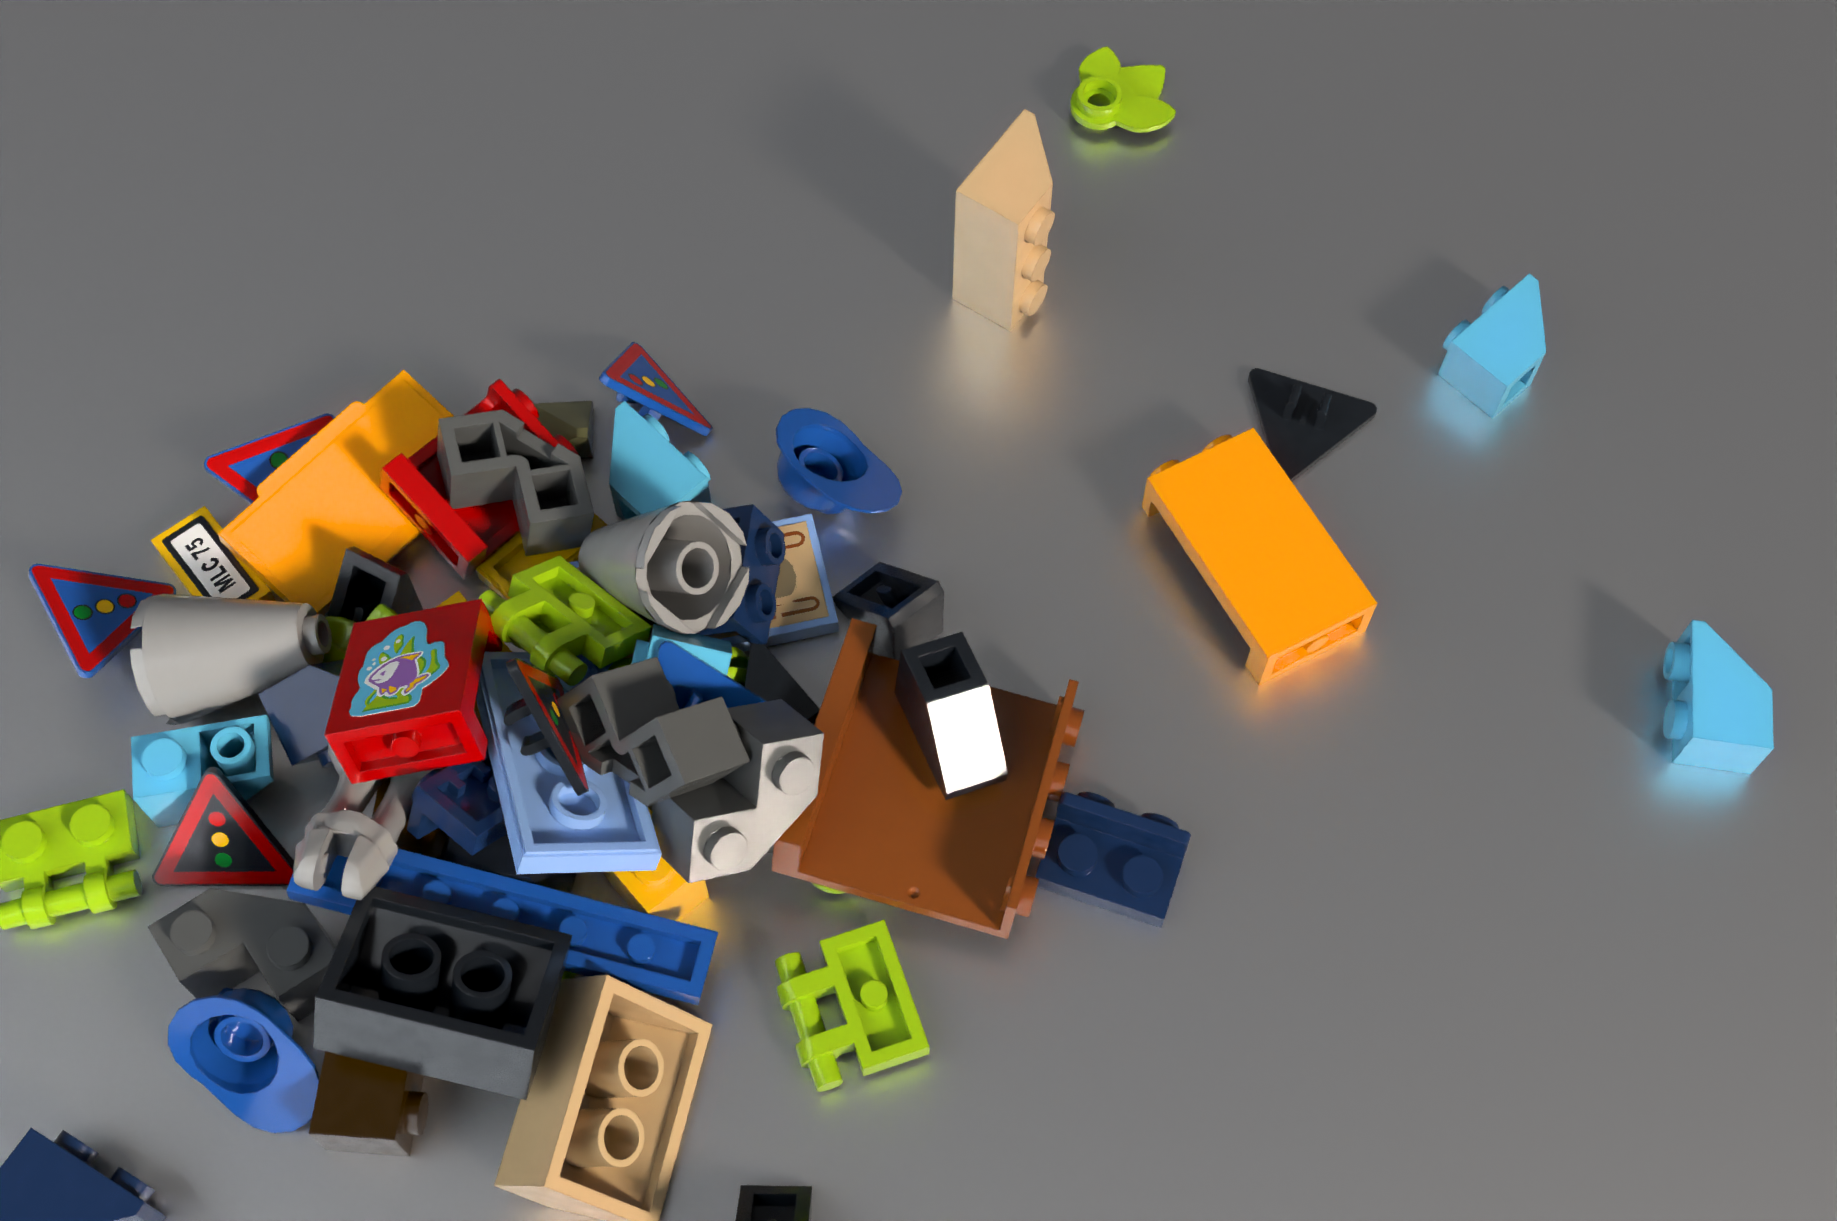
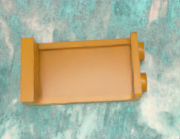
M1254 427L1234 437L1229 434L1220 436L1210 442L1201 453L1182 462L1176 459L1167 461L1157 467L1147 478L1142 508L1148 517L1157 513L1161 514L1250 647L1245 666L1258 685L1366 631L1377 606L1376 600Z

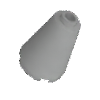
M682 501L598 528L585 538L579 551V569L583 574L626 607L670 631L681 634H696L707 628L715 629L725 624L740 606L749 582V567L742 566L740 545L747 546L744 533L730 513L712 503Z
M160 594L140 601L133 614L131 629L142 627V647L130 649V658L137 689L148 710L155 717L167 715L170 719L166 724L177 725L193 721L262 692L308 665L322 663L324 654L328 653L331 649L332 636L325 616L317 614L315 609L308 603Z

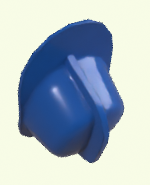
M811 408L793 409L782 415L775 429L777 445L781 450L777 462L778 480L784 491L795 502L827 515L839 514L846 509L872 514L889 511L898 505L902 494L899 479L884 462L863 445L859 438L842 421L826 412Z
M227 987L223 988L217 995L193 999L177 1010L168 1026V1046L175 1061L192 1078L205 1086L234 1115L254 1128L271 1133L293 1132L311 1121L320 1079L318 1071L303 1048L293 1040V1024L287 1009L275 997L261 990L249 988L231 989Z

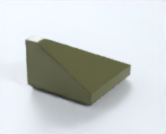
M592 401L533 403L539 413L538 420L553 437L556 434L565 437L576 449L580 458L593 457Z

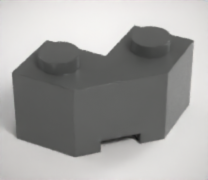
M504 410L438 419L437 457L447 501L453 509L513 500L526 556L581 547L585 538L591 533L594 510L579 455L559 443L556 447H553L525 430L523 421Z
M657 657L592 675L557 699L583 764L600 775L609 772L615 773L630 784L629 795L646 806L712 784L750 762L741 741L739 729L733 722L723 697L679 709L674 689L666 679Z
M782 699L727 708L733 722L739 729L740 739L750 762L712 784L652 804L651 819L662 853L661 857L688 883L751 870L817 797L824 733Z
M213 888L206 890L148 926L179 982L195 998L217 995L223 988L227 987L233 989L261 971L276 998L297 1022L315 1011V996L336 949L326 930L305 903Z

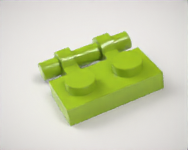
M560 555L514 574L508 592L510 599H503L493 590L485 591L478 598H482L491 617L494 632L499 639L505 643L515 642L530 654V662L533 666L558 676L569 686L577 685L584 678L588 669L587 665L576 656L582 654L601 669L632 654L637 639L648 641L652 627ZM540 621L553 632L547 634L535 623Z
M125 789L0 820V888L5 893L24 888L21 898L0 903V927L2 930L28 925L30 929L34 930L54 925L58 916L90 909L93 914L116 909L118 901L142 895V883L137 870L114 874V865L140 859L133 799ZM86 872L82 883L54 889L53 880Z
M885 919L820 940V950L826 967L807 973L799 952L788 953L775 960L781 981L776 991L782 1009L791 1011L800 1039L795 1049L801 1067L810 1069L816 1091L831 1090L843 1083L836 1059L840 1055L852 1051L856 1053L863 1077L929 1054L930 1046ZM835 993L845 1025L826 1031L817 1001L822 997Z

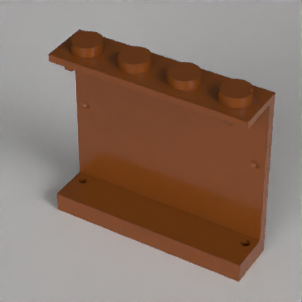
M852 618L814 724L824 733L818 794L775 842L771 871L1008 939L1015 914L1029 917L1039 878L1026 874L1031 856L1040 859L1045 858L1055 820L1042 817L1047 799L1059 803L1070 764L1057 760L1062 744L1075 747L1085 710L1072 707L1079 682L1069 679L1065 696H1059L1057 705L989 686L1008 772L1007 780L945 800L894 693L899 660L874 654L873 649L877 625Z

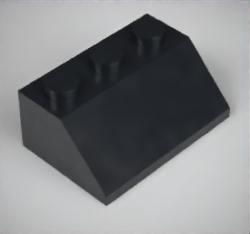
M375 886L362 900H356L315 996L313 1048L527 1100L547 1039L571 946L572 935Z

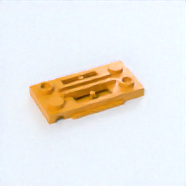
M403 369L365 404L358 401L351 403L261 482L257 487L258 498L218 533L220 542L285 602L308 603L315 609L317 614L325 615L331 605L346 548L355 546L389 563L420 534V531L379 488L381 469L401 452L408 459L438 435V419L454 417V415Z

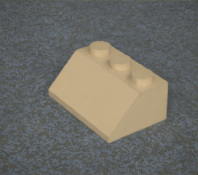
M1026 109L1020 113L956 189L952 299L1010 332L1024 314L1032 316L1039 309L1046 296L1048 286L1043 283L1044 272L1051 257V250L1047 248L1048 233L1055 219V213L1051 211L1052 177L1035 114Z
M609 975L562 979L547 1039L527 1100L520 1099L494 1186L553 1209L605 1221H659L713 1024Z

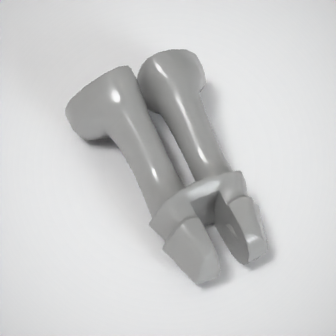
M328 744V755L340 777L330 801L320 813L312 817L305 827V837L296 845L293 866L294 882L302 888L318 891L324 884L337 855L348 857L342 877V896L362 900L388 872L398 852L396 844L398 837L409 821L413 804L412 793L419 781L432 770L391 777L390 784L373 817L370 818L363 814V811L375 792L388 778L351 784L331 746Z

